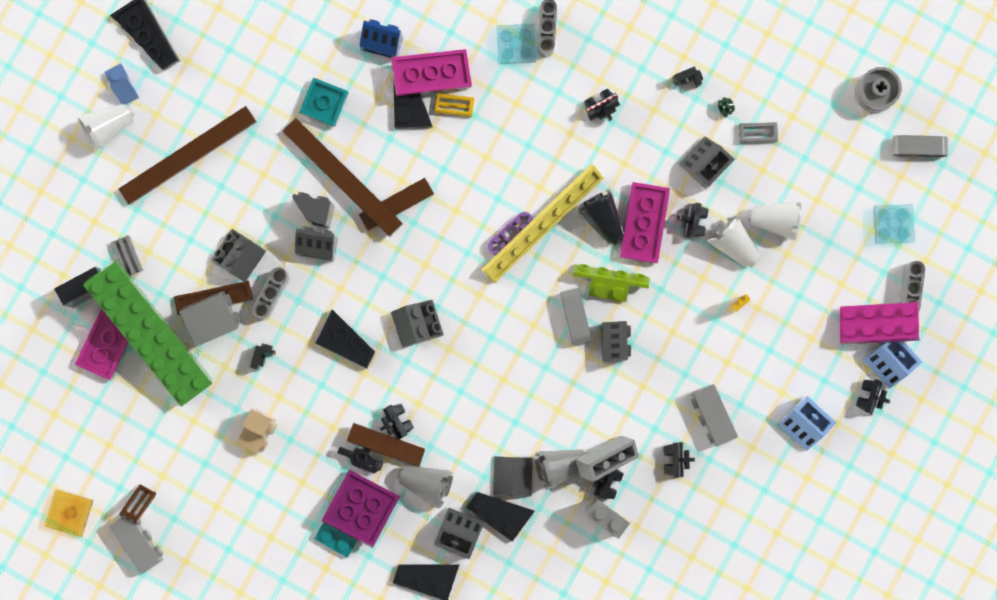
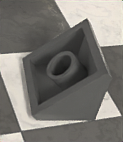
M495 456L493 495L531 496L533 458Z

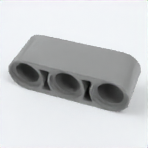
M543 0L540 5L537 48L539 54L543 57L551 56L555 49L557 4L554 0ZM549 5L554 10L551 13H546L543 8ZM545 24H549L553 29L550 32H546L542 27ZM549 43L551 49L545 51L541 48V45Z
M894 135L893 156L947 157L948 137Z
M912 261L905 266L900 295V303L918 302L919 312L925 278V265L921 261ZM912 265L918 267L917 275L911 272ZM910 284H913L916 287V292L914 294L910 293L908 290Z
M277 267L270 272L252 308V313L256 318L261 320L268 319L277 305L289 281V274L283 268ZM283 272L284 279L277 282L275 279L276 273ZM269 289H274L276 292L272 299H268L266 296ZM264 305L267 308V312L265 315L260 316L257 310L260 306Z
M575 288L560 292L572 345L592 342L580 289Z

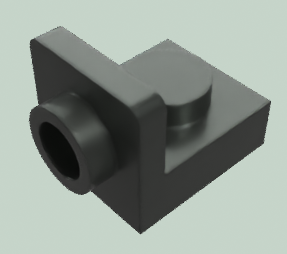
M694 66L673 75L672 80L675 85L680 83L682 86L691 82L690 78H692L698 88L702 85L703 76L701 71L696 70Z
M264 343L261 346L256 345L250 368L259 370L260 366H264L266 361L264 352L276 355V351L272 350L273 346Z

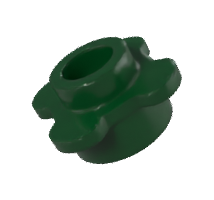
M723 97L722 100H718V110L725 118L728 117V114L731 115L735 111V106L730 98Z

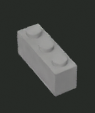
M714 384L691 394L693 397L690 399L694 409L698 408L700 416H698L699 421L703 427L706 426L709 432L706 436L710 444L714 443L718 447L738 438Z
M621 435L577 458L576 464L580 477L594 482L639 458L635 440Z
M123 516L108 527L140 574H144L163 561L162 556L164 554L160 547L155 546L151 541L153 538L147 529L144 530L140 525L142 523L141 519L137 524H134L133 520L130 519L129 521Z

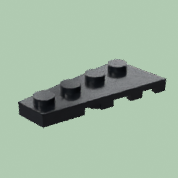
M132 0L110 14L162 70L165 71L180 62L179 57L146 0Z

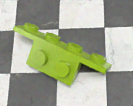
M574 264L573 276L591 279L589 296L626 302L630 286L649 289L650 277L644 274H630L623 270L613 271L605 267L595 268L587 264Z

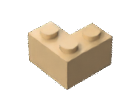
M251 409L242 425L244 429L236 444L255 454H259L260 451L264 452L268 445L266 439L276 430L277 424L275 422L277 419L258 409Z

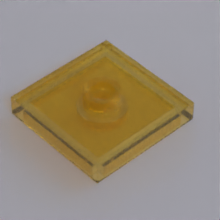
M55 489L44 526L83 537L94 499Z

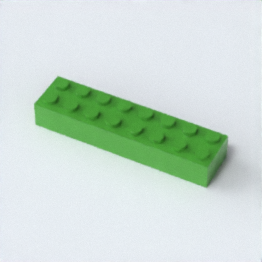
M117 259L84 282L83 286L181 407L212 385V378Z

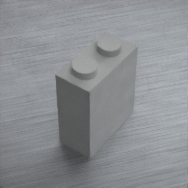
M224 291L186 306L179 311L195 347L238 329L239 322H241L240 317L236 311H233L231 297L229 294H225Z
M597 498L594 499L585 512L586 516L618 539L630 524L625 518Z

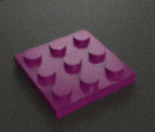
M348 470L321 522L373 548L400 496Z

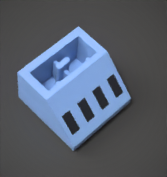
M905 342L881 343L864 359V362L889 389L907 377L922 363L920 358Z
M804 396L778 425L808 451L837 422L808 396Z

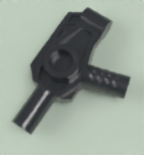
M339 446L337 454L350 458L352 466L372 474L381 471L384 463L369 455L371 450L365 448H355L351 451Z

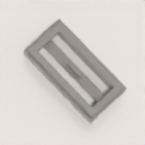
M777 122L740 123L738 125L739 143L778 142ZM773 127V130L766 131H744L743 129ZM749 135H774V137L744 138V136Z
M130 235L111 242L117 260L130 276L144 271ZM125 241H127L128 246L136 263L137 269H134L133 264L131 262V259L124 244ZM118 244H120L121 249L129 266L130 272L127 271V268L117 246Z

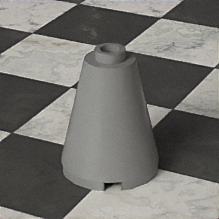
M583 449L536 452L535 456H538V459L535 460V465L540 481L544 480L546 484L543 487L546 490L551 489L579 473L576 459L588 452H584Z
M406 465L404 468H400L397 478L401 485L434 507L441 508L444 504L442 498L448 496L453 481L451 474L453 472Z

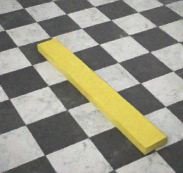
M590 164L481 269L494 284L604 179L597 168Z

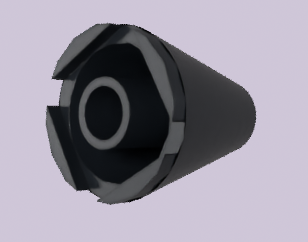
M606 190L608 194L603 195L601 192L583 202V208L578 206L577 210L607 244L612 243V245H615L623 240L624 232L611 190Z

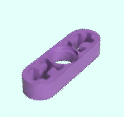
M519 213L490 240L488 250L492 255L496 256L500 252L492 250V243L498 244L501 241L498 238L500 235L509 243L512 239H508L505 236L506 230L509 228L514 229L517 236L520 232L512 224L516 222L518 225L521 222L520 217L522 216L524 218L529 217L528 223L533 220L530 213ZM523 224L520 229L523 230L527 225ZM505 243L501 244V250L506 246Z

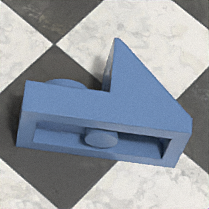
M121 63L104 72L111 84L110 88L121 104L126 105L140 98Z

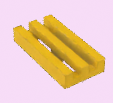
M436 93L434 113L472 117L474 97ZM440 99L470 102V105L440 102ZM439 106L469 109V112L439 109Z
M744 294L733 305L729 306L727 310L731 314L738 312L751 298Z

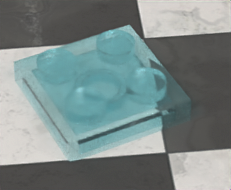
M534 23L496 25L498 64L536 63Z
M913 204L874 206L875 244L915 242Z

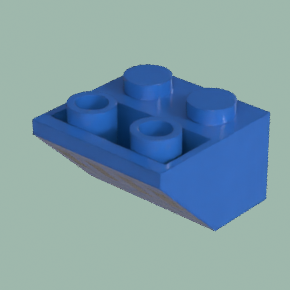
M364 20L359 44L360 50L387 58L398 57L403 41L402 32L395 25L388 24V26L380 25V22L377 20Z

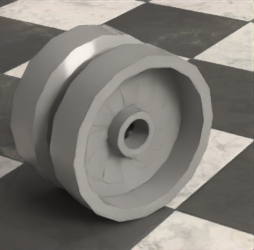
M875 67L868 70L858 80L855 87V98L864 110L872 113L883 112L894 105L900 98L902 82L892 69Z

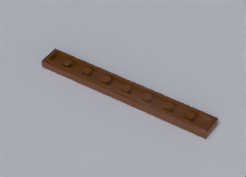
M244 106L121 186L118 190L127 204L131 205L257 123L247 106Z
M297 118L282 131L389 238L403 225Z

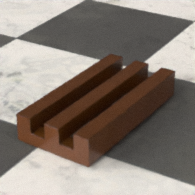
M139 484L120 511L119 516H125L127 520L130 521L131 519L134 524H137L157 493ZM141 490L144 491L130 513L127 512ZM149 494V495H150L149 498L147 499V501L145 502V504L142 506V508L140 509V511L138 512V514L135 516V515H134L135 512L137 511V509L139 508V506L142 504V502L144 501V499L146 498V496Z

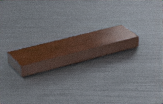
M424 177L381 202L397 216L435 194ZM364 212L358 214L367 231L377 227Z
M250 281L174 296L177 315H180L179 311L182 308L221 291L229 294L233 304L253 300Z
M356 423L352 424L346 441L420 467L425 448Z

